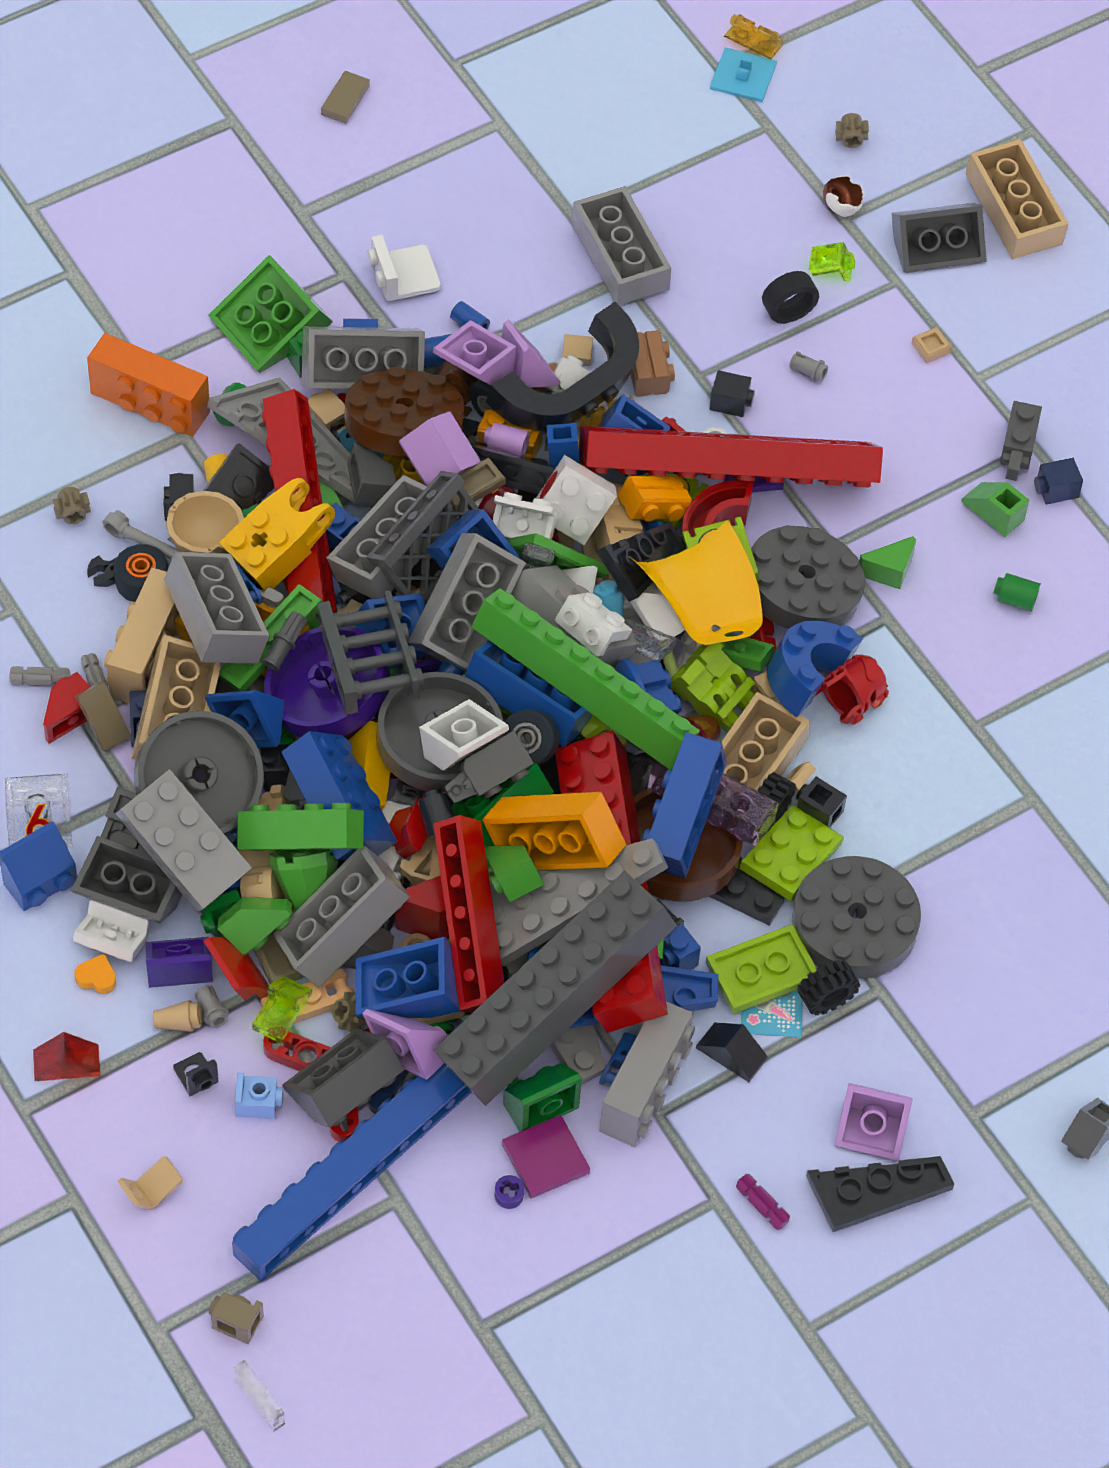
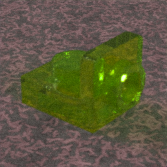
M844 242L812 247L809 270L812 276L840 272L844 281L851 280L852 269H855V257L852 252L848 251Z

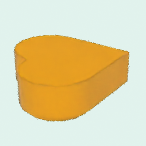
M104 953L81 963L75 969L76 984L83 989L93 988L98 993L106 994L116 987L115 972Z

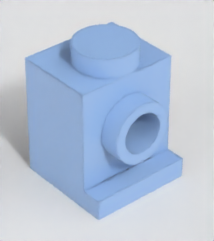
M237 1072L235 1093L236 1117L275 1119L276 1107H282L283 1087H277V1078L244 1076V1073Z

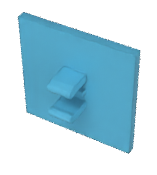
M725 47L710 89L763 102L777 61Z

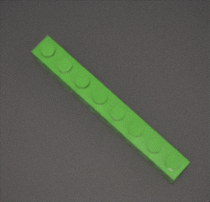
M499 588L484 599L472 624L474 630L669 770L673 769L685 733L698 736L700 730L691 725L687 719L680 717L666 707L663 702L642 690L635 682L621 675L611 665L593 655L586 647L579 645L565 635L562 630L544 620L537 612L530 610L516 600L510 593Z

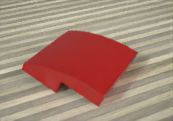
M208 937L203 941L233 989L244 1000L255 993L261 999L274 994L249 953L243 955L228 939L223 937Z

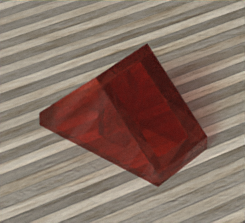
M62 1032L33 1049L35 1081L100 1076L99 1044Z

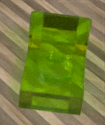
M285 976L269 984L268 999L254 1019L252 1030L281 1043L313 993L312 989Z

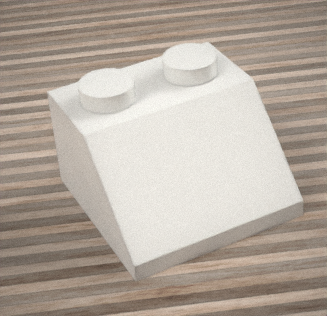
M468 699L419 727L424 758L444 771L497 740L509 730V726Z

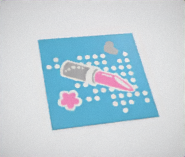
M798 990L753 1006L742 1011L741 1024H744L752 1035L802 1038L803 1000Z

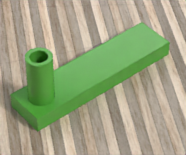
M298 584L263 622L270 636L259 663H226L219 671L220 679L238 692L246 691L267 668L261 660L274 642V634L280 632L291 612L302 614L307 619L305 626L309 625L310 630L319 627L316 617L318 613L317 603H321L322 600Z

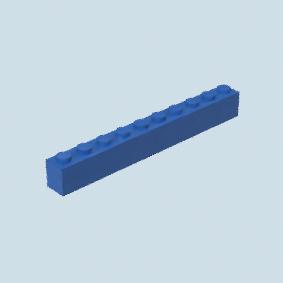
M445 1064L427 1080L420 1076L416 1079L410 1078L401 1087L398 1095L392 1100L390 1098L386 1099L371 1119L361 1121L354 1129L353 1134L345 1142L341 1140L333 1146L327 1158L321 1163L319 1161L315 1162L307 1170L305 1177L297 1184H290L274 1205L268 1204L258 1214L257 1220L249 1227L243 1226L236 1232L232 1241L233 1256L257 1279L262 1281L472 1092Z

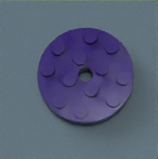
M353 626L341 627V631H338L339 635H345V637L367 633ZM320 627L298 636L295 641V649H290L279 671H273L268 668L264 692L284 700L282 727L299 738L309 731L347 735L371 721L380 710L383 701L389 693V690L362 695V699H357L358 713L346 715ZM378 644L350 649L348 653H345L346 658L352 657L353 660L383 654ZM389 666L355 672V676H352L353 681L359 680L362 683L391 677ZM328 683H329V684L331 685V687H332L331 690L329 689V687H328V685H327Z

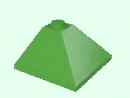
M268 255L208 315L259 373L287 357L289 353V340L303 331V326L328 327L333 322L271 255Z

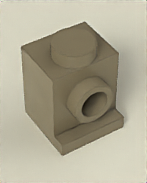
M223 1292L221 1297L217 1295L209 1308L212 1329L245 1344H249L264 1317L263 1303L256 1300L253 1306L248 1299L238 1294L231 1296Z

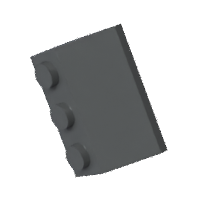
M966 203L891 213L894 243L903 272L987 262L982 205Z
M100 836L96 837L71 889L72 893L159 924L176 910L182 897V893L148 853Z
M356 1028L282 1084V1086L314 1122L331 1127L343 1122L346 1114L355 1107H360L369 1102L372 1097L371 1095L380 1088L391 1085L396 1080V1076L405 1069L386 1037Z

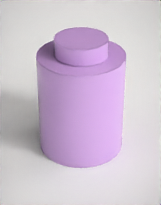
M495 422L492 427H487L483 444H486L487 448L525 457L530 440V431Z

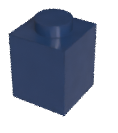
M1073 457L1040 464L1038 476L1035 477L1034 484L1036 492L1042 495L1047 505L1079 498L1083 478Z

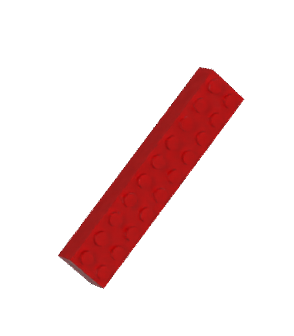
M580 426L579 461L585 468L594 473H608V468H614L620 474L637 475V470H644V472L649 473L651 476H667V471H670L683 478H696V473H702V475L708 476L709 479L725 480L726 475H731V477H735L737 480L755 481V476H760L761 479H766L767 482L784 483V478H789V480L795 481L798 484H813V479H818V482H824V485L842 486V481H847V483L853 484L855 487L866 488L871 487V482L880 483L883 447L872 442Z
M612 730L568 744L565 747H559L555 755L561 794L602 792L626 844L630 845L640 842L627 753L615 732ZM646 881L642 883L641 886L646 891H648V885ZM657 945L592 1006L593 1015L607 1033L668 1015Z

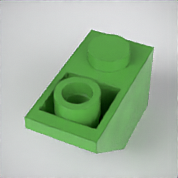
M981 482L961 500L964 505L1004 537L1025 521L1030 501L1008 482Z
M524 845L489 846L485 848L490 879L497 893L504 892L509 902L544 885Z
M242 897L218 918L217 930L245 955L251 949L256 951L262 947L268 939L267 935L274 929L279 931L291 920L292 903L288 899Z

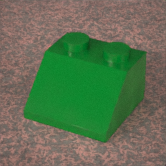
M562 1062L553 1067L550 1065L545 1066L532 1077L525 1080L518 1079L510 1083L504 1089L503 1105L519 1132L554 1117L564 1116L579 1109L582 1078L578 1072Z

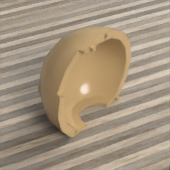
M198 491L188 493L174 502L168 510L166 526L171 542L180 552L226 554L227 552L219 544V541L238 525L244 517L241 508L231 498L218 492Z

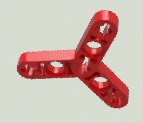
M280 1028L268 1031L263 1039L264 1054L267 1058L297 1071H301L311 1063L302 1062L298 1058L301 1052L305 1050L313 1051L317 1055V1059L331 1048ZM367 1028L366 1030H364V1031H367V1032H370V1033H371V1031H370L369 1028ZM279 1040L283 1041V1046H279L277 1050L273 1049L272 1043L277 1044ZM289 1050H293V1056H289ZM357 1107L346 1114L347 1125L349 1126L348 1131H342L340 1124L329 1127L330 1134L334 1140L338 1142L343 1140L345 1142L353 1134L354 1129L359 1124Z

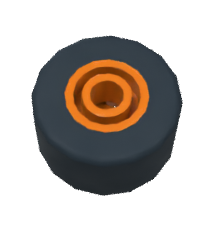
M136 544L120 552L114 562L115 585L119 594L126 600L136 602L151 568L168 571V562L165 555L158 548L147 544Z

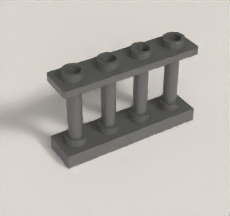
M391 591L384 592L385 606L342 615H339L338 612H332L329 601L317 603L320 631L346 715L358 713L357 699H362V695L409 686L413 700L420 699L419 687L424 686L422 671L420 668L415 669L414 664L417 663L415 649L413 645L408 646L407 641H409L407 624L400 622V619H402L399 600H393ZM388 619L390 629L351 637L339 635L338 632L341 631V627ZM395 641L397 648L396 652L353 660L352 657L346 658L345 655L350 649ZM402 663L405 673L362 683L359 680L353 681L352 676H355V672Z

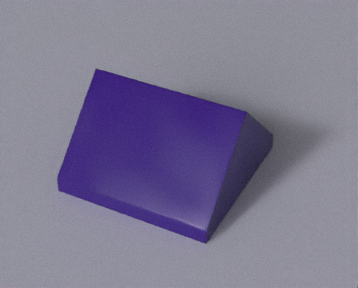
M208 937L145 942L149 988L213 982L211 953L203 942Z

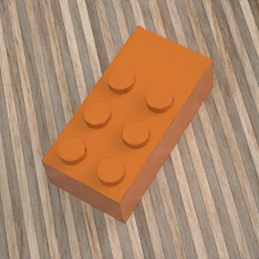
M107 333L102 335L87 356L91 394L115 403L124 410L134 411L152 422L162 423L178 433H185L192 437L210 413V408L207 407L209 401L208 376Z

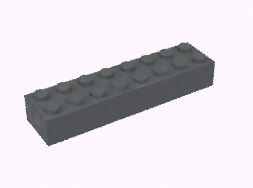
M624 870L433 1051L452 1073L486 1106L661 942L677 924L665 907Z

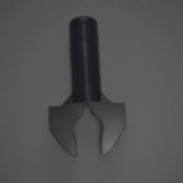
M99 555L91 559L87 568L88 578L97 572H104L93 578L94 586L109 587L115 583L114 562L116 558L106 561Z

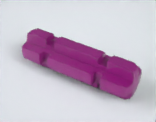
M750 1174L742 1176L736 1185L741 1194L749 1196L747 1200L765 1218H770L768 1222L775 1229L780 1230L786 1226L790 1215L782 1207H777L778 1203L761 1185L757 1186V1181Z

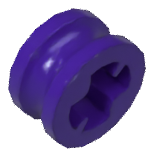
M513 1175L499 1178L495 1184V1201L502 1208L513 1209L518 1207L524 1198V1184L521 1179ZM509 1187L511 1191L515 1190V1196L509 1197L507 1193H504V1188Z

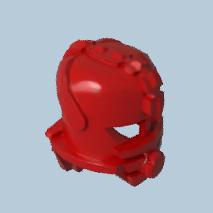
M856 654L843 665L837 667L836 670L831 671L828 676H824L825 680L816 693L817 695L823 691L828 702L841 715L839 720L841 723L855 725L864 718L863 714L869 710L871 705L875 709L883 703L889 694V690H887L886 676L882 668L877 664V660L867 655Z

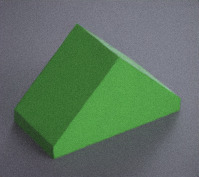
M912 536L861 554L859 562L863 568L865 578L900 589L914 555L915 537Z

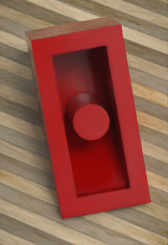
M78 672L69 677L61 678L51 687L43 722L45 740L48 744L87 721L75 695L90 688V686Z

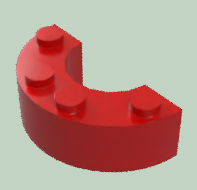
M741 480L726 481L710 486L700 492L685 511L682 532L688 530L691 537H695V528L729 520L731 526H736L735 518L740 516L745 526L751 505L754 482Z

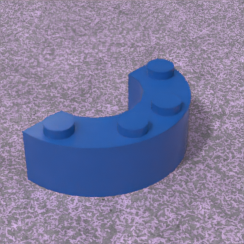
M803 621L792 626L783 636L768 663L767 677L773 693L790 713L798 717L810 705L825 680L816 669L824 670L828 673L836 670L837 667L843 665L854 656L864 638L847 625L840 626L824 621Z

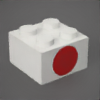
M564 455L536 499L551 502L550 507H553L558 512L555 524L556 529L585 545L617 497L615 485Z

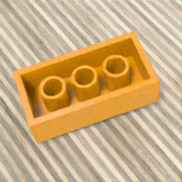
M602 792L501 797L482 819L495 846L524 845L537 870L608 868L627 845Z

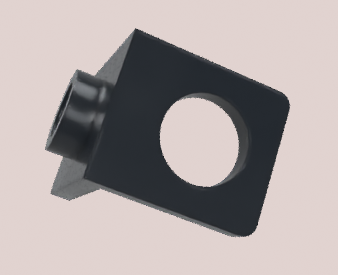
M201 1052L173 1065V1070L189 1097L200 1091L207 1090L219 1082L217 1062L215 1059L207 1062ZM193 1064L199 1065L198 1067L186 1072L185 1075V1069L188 1066Z

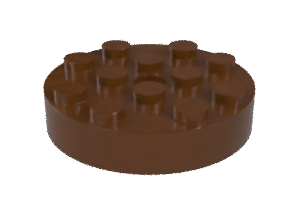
M391 367L386 371L365 374L349 388L345 397V427L354 440L371 450L388 455L407 456L399 440L430 418L450 411L462 430L464 400L457 388L446 381L445 377L441 375L407 370L402 367Z
M662 784L650 787L634 797L640 841H642L645 830L652 828L655 819L652 817L654 804L657 799L662 800L665 791L662 788ZM715 795L686 879L662 871L647 880L648 891L652 896L676 902L700 900L720 891L733 878L742 852L743 832L737 815L721 797Z

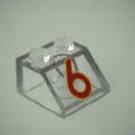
M68 773L4 778L9 846L53 821L66 846L73 847Z

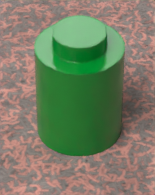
M1006 573L1004 578L998 577L993 594L998 595V602L1032 612L1041 583Z

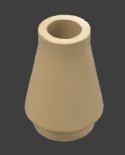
M187 1000L163 1009L154 1010L153 1022L155 1029L194 1032L195 1028H201L202 1010L200 1003H192L191 1000Z

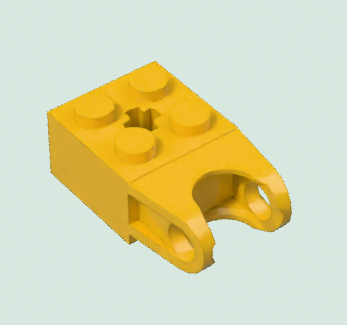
M302 478L289 481L263 500L219 541L224 550L232 555L234 561L238 562L242 569L264 591L268 587L274 589L312 553L310 549L328 529L335 517V510L328 503L320 504L305 512H299L300 506L305 501L310 488L308 483ZM300 487V489L295 494H293V492Z

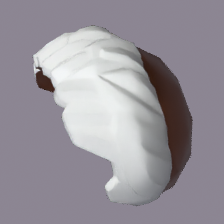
M849 175L830 179L823 189V199L827 207L842 217L855 214L864 202L863 197L865 194L863 193L862 186L854 183Z

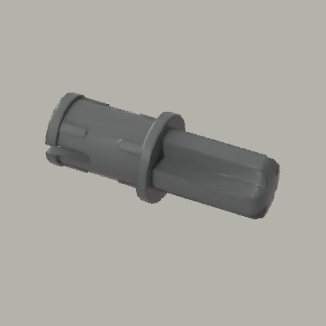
M291 612L280 632L274 634V642L261 660L267 668L279 671L290 649H295V641L307 623V619L302 614Z

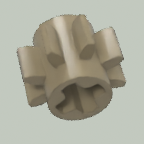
M848 113L841 118V121H836V141L842 140L845 147L856 148L862 145L863 140H868V120L862 121L859 114Z
M75 487L62 489L57 495L58 498L53 499L56 519L64 518L67 524H78L86 518V513L91 512L87 492L80 494L79 490Z
M344 992V999L336 1000L332 1014L334 1020L339 1023L338 1029L352 1032L356 1028L361 1029V1025L364 1026L367 1023L365 1018H358L356 1016V993Z

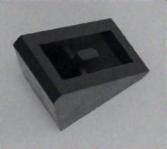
M714 1022L696 1045V1049L747 1082L752 1080L768 1058L744 1024Z

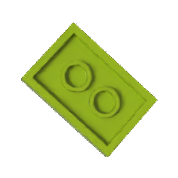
M792 804L741 861L739 869L792 902L804 878L817 866L829 860L842 845L844 836Z
M793 924L706 956V964L710 972L718 974V987L732 1014L798 990V985H801L802 979L808 978L807 974L810 972L814 973L817 971Z

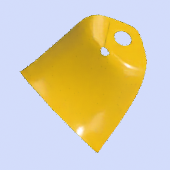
M728 520L710 536L689 549L665 559L649 563L636 562L668 600L689 636L699 644L709 645L747 638L753 635L763 624L759 586L746 551ZM713 625H717L721 629H719L718 631H712L711 627ZM735 631H742V632H743L741 635H738V636H732V637L724 636L725 634L730 633V632H735Z

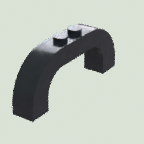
M613 302L594 316L588 330L604 348L608 361L565 391L557 394H543L534 391L514 372H511L492 385L485 402L508 422L534 431H547V425L574 423L582 416L586 418L591 416L602 402H611L629 378L639 354V337L635 325L628 314L616 302Z

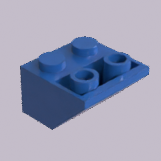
M624 394L604 413L599 427L670 430L669 425ZM637 470V475H622H624L625 477L642 476L644 470Z

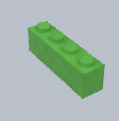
M332 803V809H324V804H304V810H296L295 804H278L277 811H269V805H250V811H238L237 850L363 849L364 810L351 809V803Z

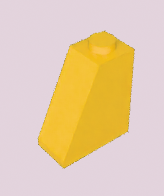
M369 721L348 741L352 746V754L356 762L366 773L365 779L370 789L380 800L379 806L382 810L386 806L391 771L383 762L378 751L376 740L377 722Z

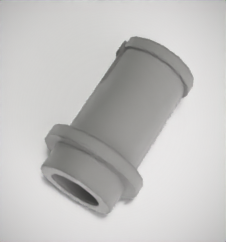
M799 351L792 356L789 364L790 369L810 376L811 381L814 382L817 380L822 381L828 372V365H825L824 360H814L801 354Z
M205 985L195 992V998L200 1003L205 1014L203 1017L204 1022L213 1028L224 1025L228 1020V1009L221 1005L212 985Z

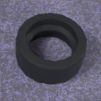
M793 271L777 277L766 287L762 295V303L773 321L786 324L801 319L811 312L817 305L820 296L817 287L806 272Z

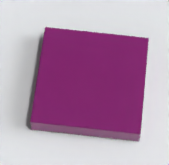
M562 1115L502 1139V1146L523 1182L530 1199L590 1173V1167Z

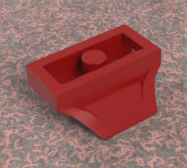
M423 798L416 800L410 807L395 811L389 824L398 841L393 846L397 854L404 859L419 852L427 838L418 801Z

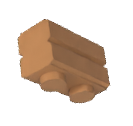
M659 330L646 331L645 333L637 332L639 337V354L630 373L634 393L637 397L648 396L651 393L654 395L667 394L670 389V381L675 380L674 366L667 363V358L670 357L668 341L662 340Z

